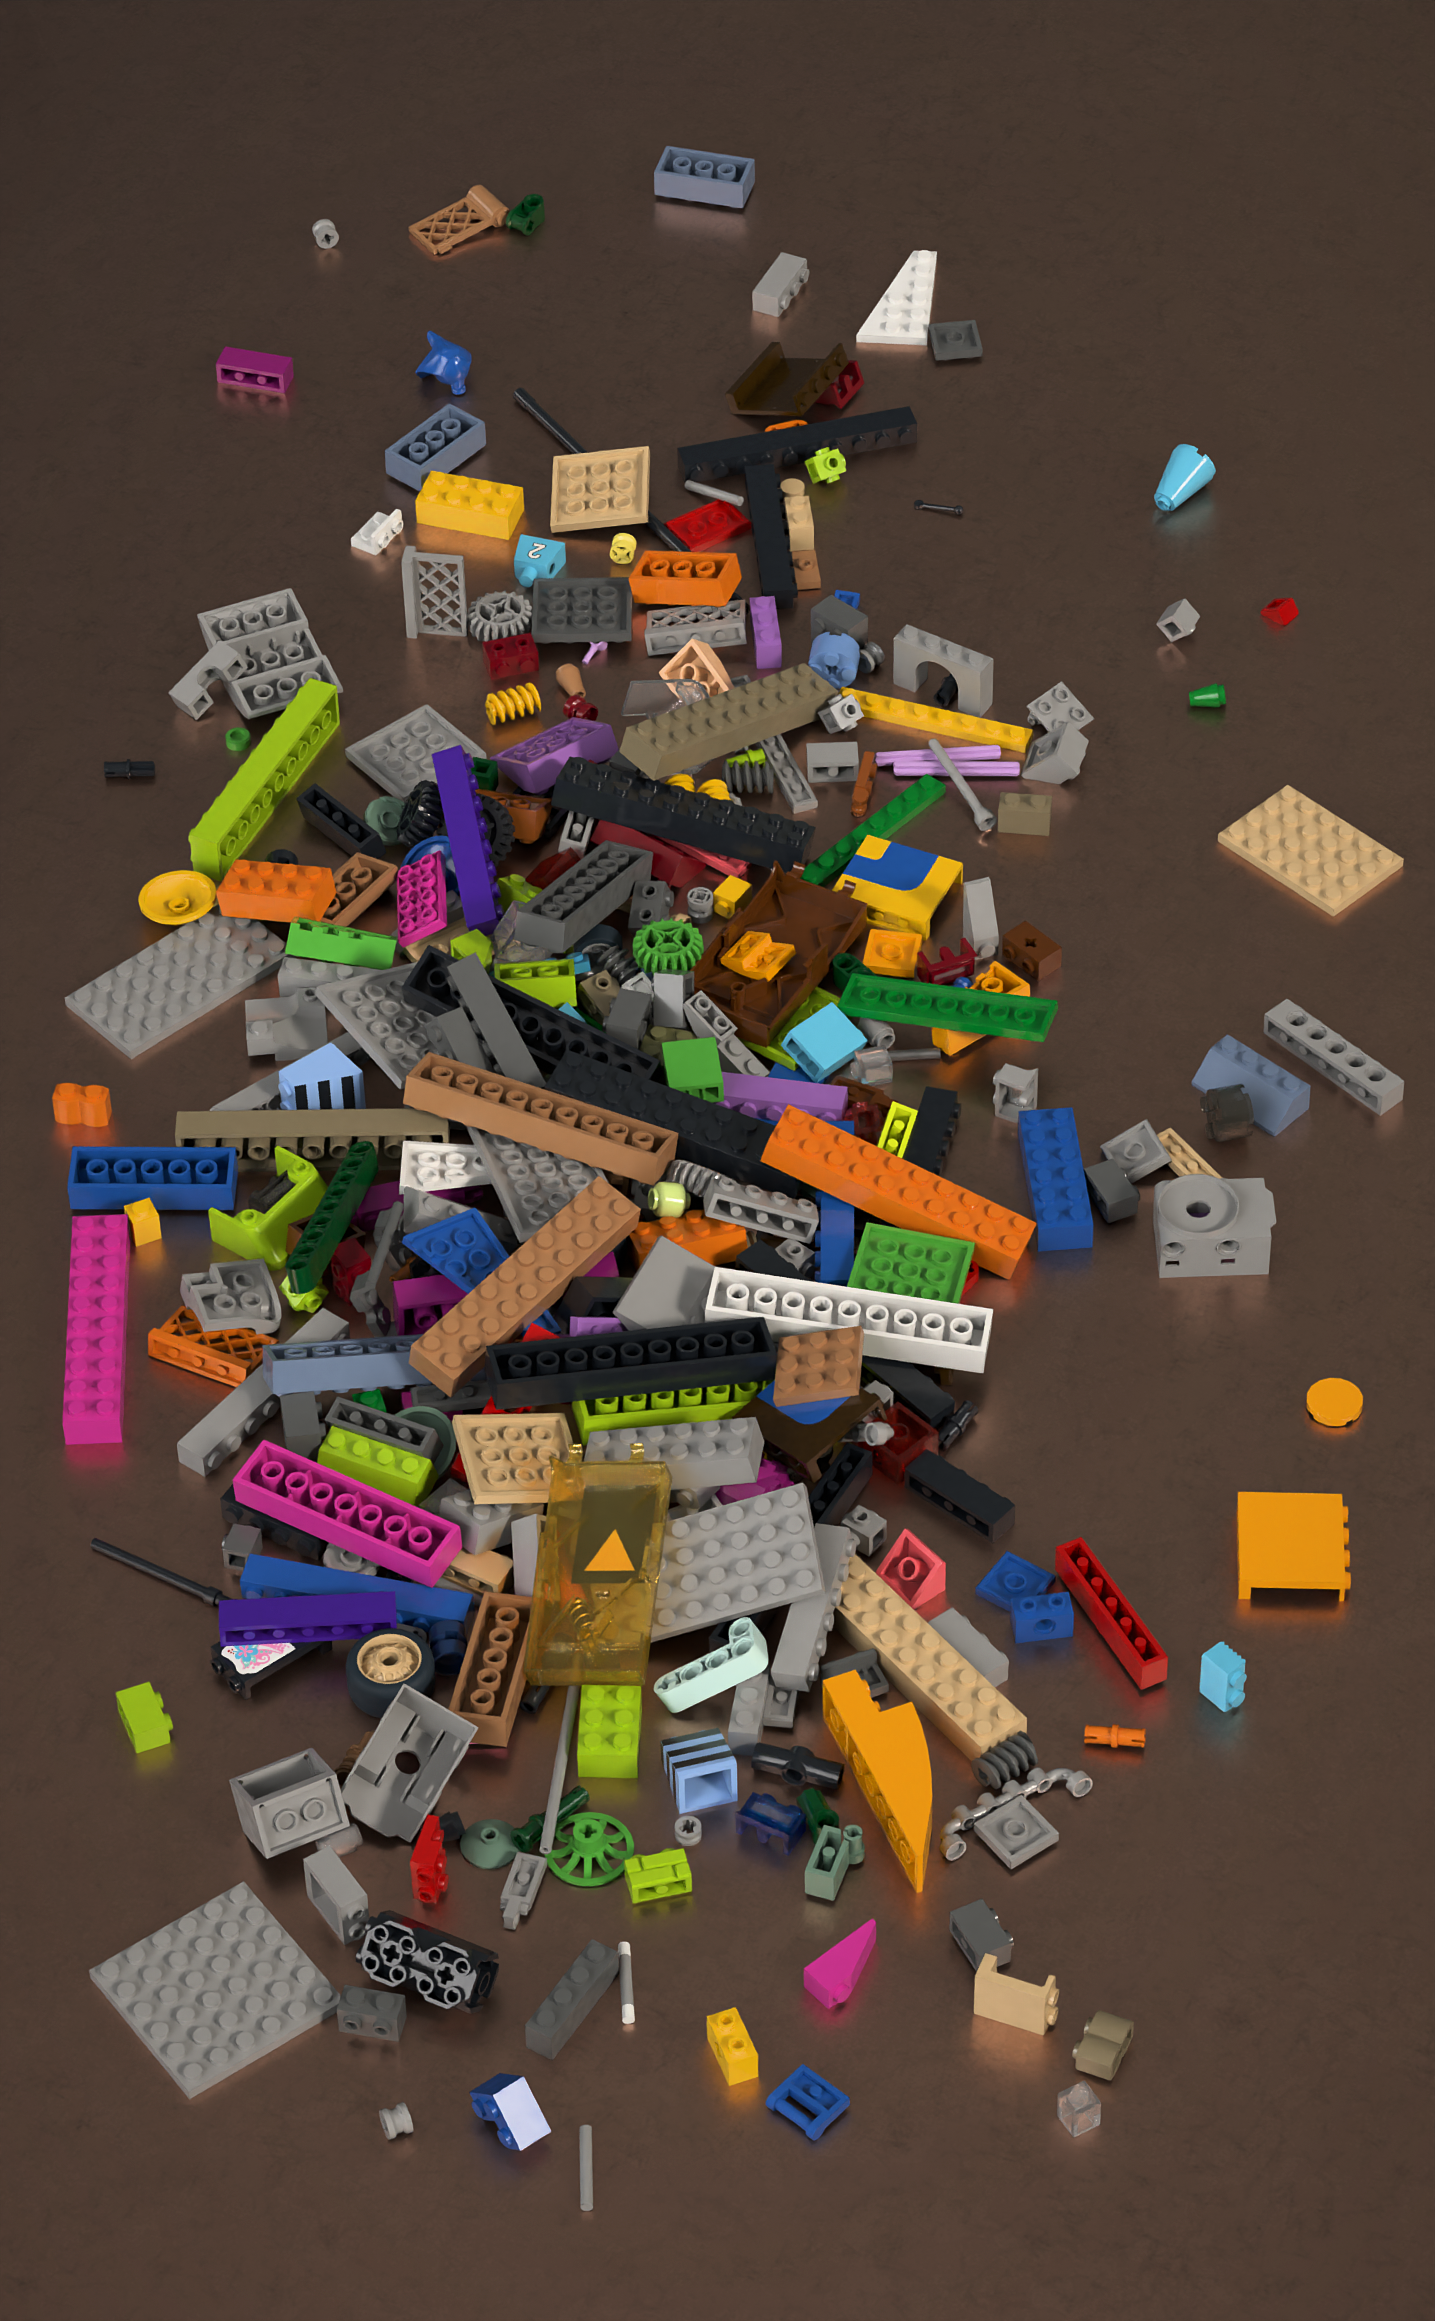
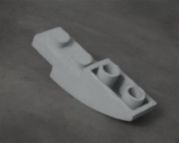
M701 990L684 1002L682 1005L697 1038L715 1037L722 1072L762 1077L769 1075L770 1072L734 1035L738 1028Z

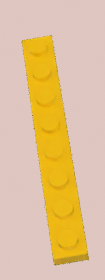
M841 687L838 693L842 697L852 694L861 706L863 717L986 745H999L1000 748L1026 753L1033 739V730L852 688Z

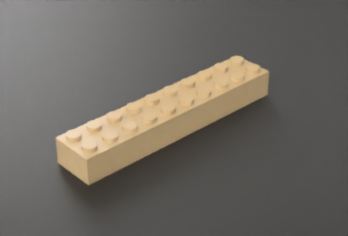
M856 1554L854 1557H850L848 1562V1578L846 1582H842L840 1588L841 1602L839 1606H835L833 1612V1627L859 1652L874 1648L877 1653V1664L884 1677L971 1761L975 1758H980L983 1753L989 1752L994 1746H999L1002 1741H1008L1010 1736L1017 1735V1732L1020 1730L1027 1734V1718Z

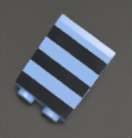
M332 1043L323 1046L279 1071L280 1083L278 1088L281 1093V1110L366 1109L363 1071Z
M719 1728L702 1730L660 1741L661 1761L680 1814L738 1801L737 1763Z

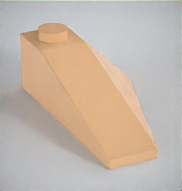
M693 638L659 672L670 690L682 696L691 704L734 689L724 666L709 644Z

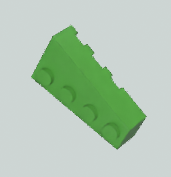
M294 916L290 924L285 954H291L300 958H315L326 963L339 962L348 966L386 970L392 968L398 937Z

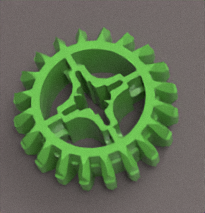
M661 918L659 922L651 920L650 925H642V929L636 932L632 943L633 957L638 964V968H643L645 973L652 972L653 976L655 972L664 969L690 971L704 953L703 939L698 928H693L691 923L684 924L682 919L674 921L671 918L664 921Z

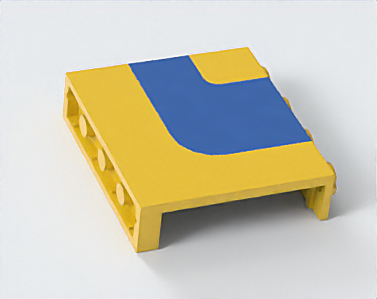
M867 835L832 891L838 892V890H842L845 880L856 883V888L851 898L867 903V924L895 932L922 934V940L926 941L930 935V919L952 883L962 884L963 863Z

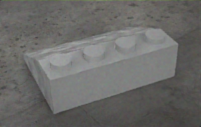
M659 1236L613 1310V1314L629 1331L705 1323V1308L715 1266L669 1239Z

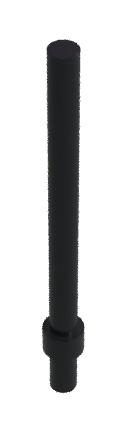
M94 1538L91 1542L90 1547L197 1595L203 1598L205 1603L214 1607L219 1605L221 1600L232 1599L223 1595V1592L215 1587L210 1586L207 1588L98 1538Z

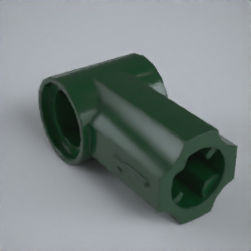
M810 1788L804 1790L796 1798L797 1806L812 1832V1839L815 1845L824 1825L839 1829V1816L830 1809L820 1790Z

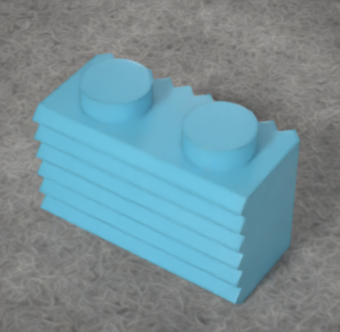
M1219 1642L1201 1657L1202 1667L1200 1668L1201 1682L1199 1683V1692L1223 1712H1227L1232 1707L1239 1706L1245 1699L1243 1688L1247 1675L1245 1674V1659H1241V1655L1233 1652L1229 1645Z

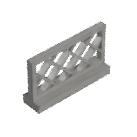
M405 546L401 565L407 638L417 639L418 633L467 637L468 624L463 556L416 552V546ZM420 561L429 562L433 567L427 571L420 565ZM447 563L457 564L458 569L451 572L444 565ZM439 570L446 578L440 581L432 574ZM427 578L435 586L427 589L421 582ZM452 581L459 588L453 592L445 584ZM439 589L447 595L443 600L434 594ZM429 598L436 605L430 609L422 601ZM451 600L460 605L455 611L447 605ZM440 608L449 614L444 619L435 613ZM430 617L437 624L424 625V620ZM454 618L461 624V628L452 627L448 622Z
M745 599L728 601L726 606L721 607L699 605L647 611V627L644 635L648 656L679 652L692 638L709 644L711 648L747 644ZM721 616L725 617L722 620H718ZM696 619L700 620L697 623H693ZM672 622L676 623V624H674V625H672V626H669V625H668V624H670V623H672Z

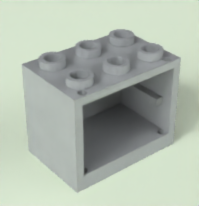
M313 1748L229 1780L243 1832L266 1859L350 1826L337 1775Z

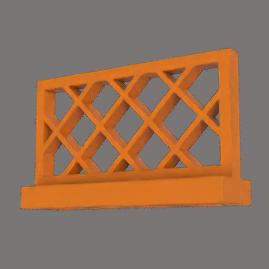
M181 1305L160 1329L153 1328L148 1333V1356L238 1387L263 1364V1348L254 1349L252 1345L279 1344V1340L264 1334H256L255 1331L247 1328L204 1332L192 1309L187 1310L186 1306ZM183 1317H187L194 1320L192 1322L186 1323L180 1322V1320ZM188 1330H199V1333L196 1334H185V1331ZM179 1332L180 1336H176L170 1333ZM237 1335L243 1337V1339L229 1341L228 1337ZM223 1338L224 1342L213 1344L209 1342L211 1339ZM203 1341L205 1345H201L195 1342ZM246 1346L248 1349V1351L235 1353L233 1350L234 1348ZM222 1350H228L229 1354H226V1353H223V1352H220V1351H222ZM251 1358H252V1360H253L252 1363H251V1362H248V1361H245V1359H251Z

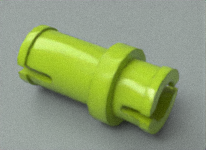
M762 748L754 751L749 749L745 751V754L725 759L730 768H732L735 760L738 761L740 768H742L744 761H748L750 768L753 767L755 761H758L759 765L764 764L766 761Z

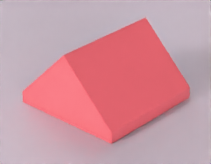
M905 1528L875 1573L915 1610L945 1590L946 1563L909 1529Z

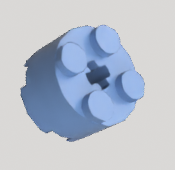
M825 632L813 640L808 666L838 690L841 687L850 685L855 680L860 659V647L847 634L842 633L841 636L829 635L830 632Z

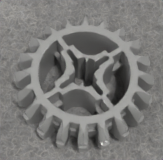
M505 590L502 593L494 591L493 594L485 592L484 597L477 596V600L471 602L467 612V624L472 636L477 637L478 641H490L530 633L532 629V606L529 604V600H524L523 595L516 596L515 592L510 594L506 593Z
M675 1160L672 1162L671 1167L668 1168L665 1182L682 1184L686 1193L690 1194V1197L703 1201L712 1177L718 1179L728 1177L691 1162Z

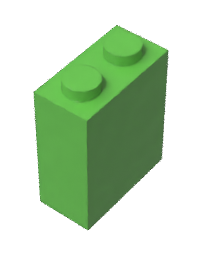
M715 1037L662 1043V1061L668 1087L712 1103L724 1101L723 1077Z

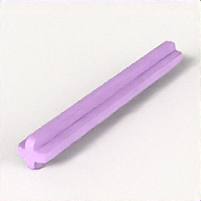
M999 745L943 748L951 761L989 760L1001 757ZM931 749L875 753V763L878 766H892L895 761H939Z
M895 761L893 764V773L896 776H924L926 774L930 776H949L940 761ZM952 761L962 776H1018L1020 773L1019 762Z

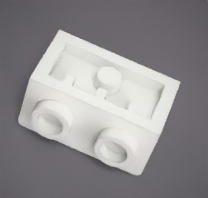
M395 509L390 516L377 511L351 538V546L377 555L396 534L401 532L403 528L401 510Z

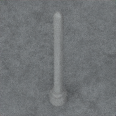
M930 739L929 747L974 811V822L981 831L991 829L997 822L995 814L991 809L981 805L938 740Z

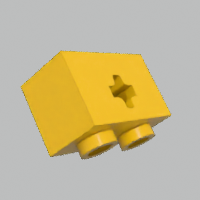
M736 2007L707 2016V2039L728 2085L731 2086L758 2077V2054Z

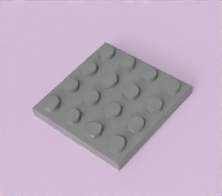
M428 704L345 749L346 757L393 797L406 803L410 792L414 790V787L419 782L427 780L437 783L432 759L433 753L461 745L466 753L471 754L472 758L487 759L485 751Z

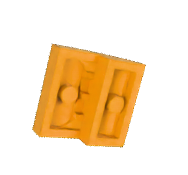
M747 931L720 961L721 964L741 975L756 980L766 978L767 982H769L796 954L793 944L772 942L770 933Z

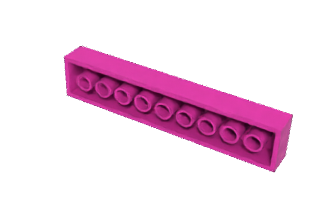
M128 1214L72 1216L63 1401V1429L66 1445L121 1443L123 1441L130 1261Z

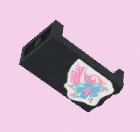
M219 1641L211 1646L212 1660H210V1664L217 1675H222L227 1680L229 1687L234 1693H239L247 1700L251 1697L250 1688L254 1684L314 1648H317L324 1655L332 1650L333 1647L332 1641L221 1647Z

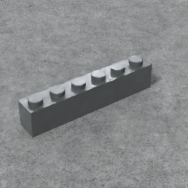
M476 952L447 966L450 976L446 977V980L452 992L458 991L461 996L458 999V1003L463 1008L465 1014L470 1013L473 1019L470 1021V1024L476 1036L481 1034L485 1041L481 1045L487 1057L493 1056L496 1065L493 1066L495 1073L545 1089L546 1082Z

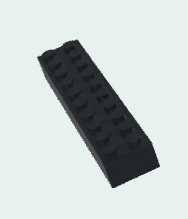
M571 756L556 778L551 803L552 806L773 869V864L776 860L784 873L792 870L795 861L805 864L810 855L816 827L810 826L804 821L789 820L779 814H768L759 811L755 807H744L735 804L731 800L716 799L703 792H692L685 790L682 786H671L661 783L659 780L653 781L651 778L647 779L637 776L630 771H619L612 769L606 764L598 765L588 762L584 758Z
M428 945L401 987L404 1001L435 1017L459 1008L458 999L461 996L458 991L452 992L446 980V977L450 976L447 966L459 960ZM488 975L537 1068L552 1075L566 1050L658 1082L662 1075L660 1060ZM466 1013L469 1022L472 1021L470 1013ZM481 1034L477 1036V1038L483 1040Z
M566 1050L545 1085V1090L677 1132L678 1140L675 1156L765 1190L783 1193L792 1199H795L804 1183L760 1161L766 1144L776 1127L775 1125Z
M764 1317L490 1345L486 1346L484 1372L495 1408L499 1410L775 1380L777 1352Z

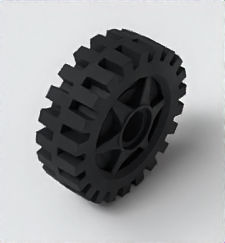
M476 793V796L480 797L483 805L480 815L485 819L488 832L484 833L485 839L489 840L492 848V854H489V859L493 861L496 867L499 865L500 860L504 861L507 858L505 854L512 850L510 844L515 841L513 836L515 826L512 825L514 821L512 816L509 815V811L500 802L489 796ZM443 815V817L441 818V822L439 823L440 827L436 830V834L439 836H448L445 818Z

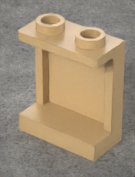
M985 1953L975 1975L974 2014L1044 2035L1048 2025H1054L1058 2015V2007H1055L1059 1995V1989L1055 1988L1056 1976L1049 1974L1045 1985L1041 1987L997 1973V1956Z

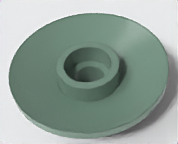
M497 1819L481 1820L472 1824L465 1830L466 1834H463L461 1837L460 1848L463 1857L471 1865L481 1869H498L510 1864L515 1859L517 1852L520 1851L515 1847L510 1837V1832L514 1827L505 1821Z

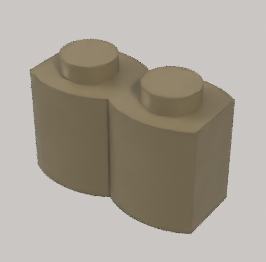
M1101 2010L1097 2011L1094 2018L1089 2017L1084 2028L1085 2036L1082 2041L1077 2040L1073 2049L1072 2058L1076 2059V2069L1111 2081L1132 2040L1134 2021Z

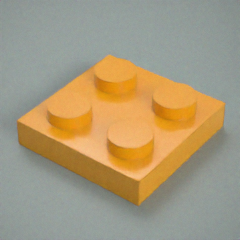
M870 929L863 964L875 974L914 978L917 968V953L920 952L922 945V934Z

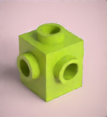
M829 447L815 452V457L805 461L813 484L823 480L826 481V484L840 479L839 474L846 472V461L838 448L832 451L829 450Z
M288 1275L279 1286L281 1292L287 1297L289 1306L298 1312L304 1310L314 1313L329 1293L322 1284V1278H320L312 1291L305 1294H295L292 1292Z

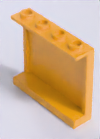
M1238 1492L1237 1552L1239 1599H1250L1251 1587L1339 1589V1601H1344L1345 1590H1350L1351 1574L1350 1572H1345V1567H1349L1350 1550H1344V1545L1349 1544V1528H1343V1523H1348V1506H1343L1342 1494Z

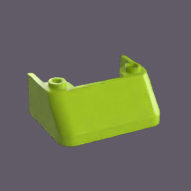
M280 1146L274 1148L277 1179L293 1188L265 1214L254 1209H246L239 1212L234 1218L213 1207L208 1210L212 1241L247 1260L264 1259L269 1271L282 1269L290 1257V1254L286 1252L288 1224L314 1214L328 1188L312 1163Z

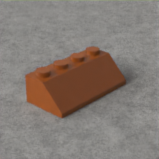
M483 789L475 790L476 793L489 796L506 807L514 821L512 822V825L515 826L513 836L519 839V842L534 843L544 835L552 810V799Z

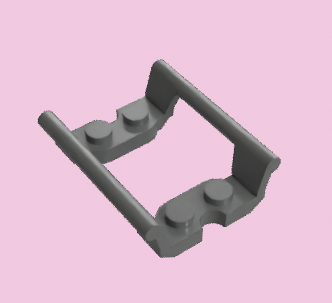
M399 1201L394 1202L392 1208L380 1211L373 1233L377 1246L376 1254L370 1270L364 1274L357 1275L350 1296V1300L357 1311L365 1312L366 1325L374 1337L397 1336L394 1321L391 1322L390 1311L385 1307L375 1289L383 1264L386 1261L389 1267L397 1272L406 1264V1260L409 1257H413L410 1249L403 1243H399L400 1236L396 1228L404 1208L403 1203Z

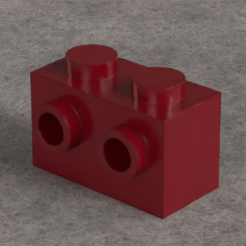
M531 633L482 642L483 661L491 680L539 670L538 650Z
M355 1237L340 1243L331 1258L334 1290L339 1298L343 1297L349 1306L353 1305L350 1296L357 1275L364 1274L371 1268V1257Z

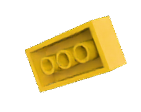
M431 471L415 500L417 523L509 540L524 512L523 487Z

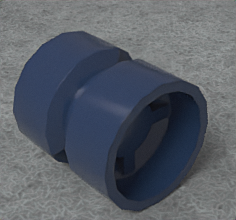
M444 1620L430 1628L429 1644L434 1658L435 1672L444 1676H455L460 1673L467 1650L466 1628L458 1621Z

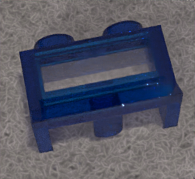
M752 1792L741 1810L735 1812L737 1834L741 1835L748 1824L757 1827V1839L762 1843H767L772 1834L783 1838V1854L788 1856L806 1831V1814H803L799 1807L795 1805H789L788 1807L782 1805L767 1793L759 1795Z

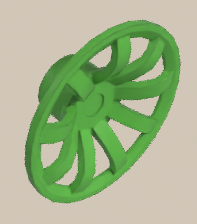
M595 1812L578 1813L567 1817L558 1823L555 1828L554 1837L569 1844L560 1850H552L551 1853L544 1854L545 1858H547L549 1869L558 1878L573 1885L592 1887L611 1882L625 1872L624 1860H628L634 1855V1841L627 1827L612 1816ZM574 1822L575 1826L572 1835L560 1831L566 1825ZM607 1822L620 1830V1832L614 1835L603 1833ZM625 1838L627 1851H619L611 1847L609 1843H617ZM573 1852L571 1859L563 1868L560 1869L554 1862V1859L565 1857ZM603 1852L616 1859H622V1863L616 1869H613L605 1859ZM580 1858H584V1878L569 1875L578 1864ZM592 1858H596L598 1864L607 1875L591 1878Z

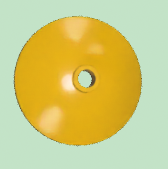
M188 870L172 871L153 878L142 888L139 894V906L147 918L165 925L187 924L201 918L214 906L217 899L216 887L213 881L202 873Z

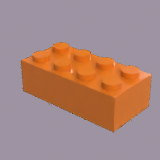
M645 551L628 579L634 603L721 607L727 605L742 576L736 553Z
M235 859L216 890L222 916L290 923L294 916L320 921L337 893L331 868L248 861L244 859Z
M705 1209L691 1210L678 1218L666 1216L651 1222H638L637 1228L627 1236L628 1256L636 1271L640 1268L659 1236L669 1239L713 1266L736 1261V1256L748 1248L744 1226L705 1216Z

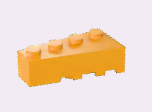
M997 961L989 965L990 970L987 973L979 974L975 978L976 983L968 988L1030 997L1029 983ZM931 1027L933 1044L949 1056L987 1035Z

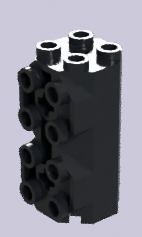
M391 1910L380 1912L377 1918L371 1916L365 1926V1933L367 1935L364 1945L357 1952L356 1962L362 1965V1970L368 1972L371 1979L391 1987L403 1986L423 1994L426 2001L446 2009L455 2007L470 2014L481 2010L483 2004L478 2002L482 1996L489 1998L499 1972V1964L493 1961L499 1959L498 1953Z

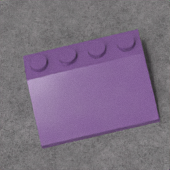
M572 717L490 757V759L497 761L498 768L521 789L535 793V795H540L548 792L549 787L555 785L557 776L570 756L581 757L587 761L591 759L595 763L604 764L609 762L619 748L610 724Z

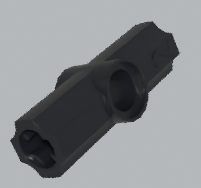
M761 1742L756 1744L751 1760V1768L781 1775L782 1779L788 1784L801 1786L805 1782L836 1790L837 1788L839 1789L842 1783L845 1764L815 1757L811 1750L803 1746H793L788 1750Z

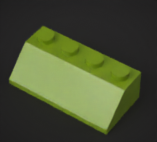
M334 1426L331 1427L319 1449L318 1464L420 1509L439 1477L430 1459Z

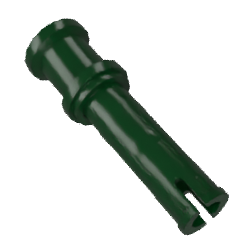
M578 1785L561 1798L556 1825L590 1800L585 1788H581ZM546 1811L541 1814H533L525 1825L521 1828H514L510 1832L513 1844L521 1852L528 1853L533 1848V1844L541 1839Z

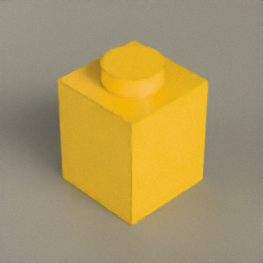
M730 875L713 892V912L730 919L739 907L744 911L752 901V884Z
M150 1198L124 1206V1214H128L130 1236L136 1247L162 1238L159 1215Z

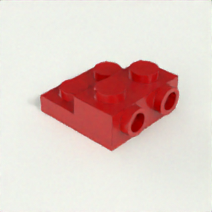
M427 1814L410 1860L413 1899L426 1903H437L440 1892L446 1891L449 1879L448 1874H445L447 1856H445V1848L442 1847L444 1830L440 1829L439 1816Z

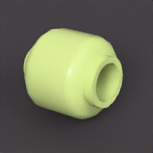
M659 1182L649 1191L648 1207L650 1210H653L657 1217L673 1216L678 1218L683 1215L685 1209L690 1207V1194L686 1193L684 1186L677 1182Z

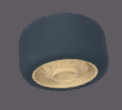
M397 1628L373 1631L363 1636L354 1644L346 1661L347 1687L350 1697L358 1708L373 1717H383L403 1684L408 1685L428 1698H431L434 1692L436 1678L433 1654L427 1643L410 1631Z

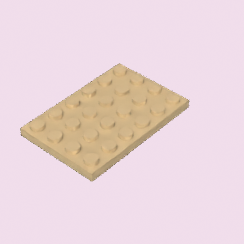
M1289 785L1282 788L1218 834L1219 843L1333 917L1403 867L1404 859Z

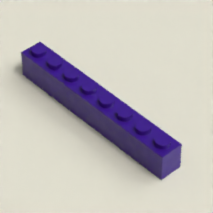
M461 745L433 753L432 759L466 926L469 932L478 929L484 936L504 931L502 920L506 919L503 906L499 905L498 902L501 892L497 882L494 883L493 876H496L497 872L493 861L489 859V854H492V848L489 840L485 839L484 835L485 832H488L485 819L480 815L483 805L480 797L476 796L475 790L479 789L476 776L471 772V768H474L472 756L470 753H466Z

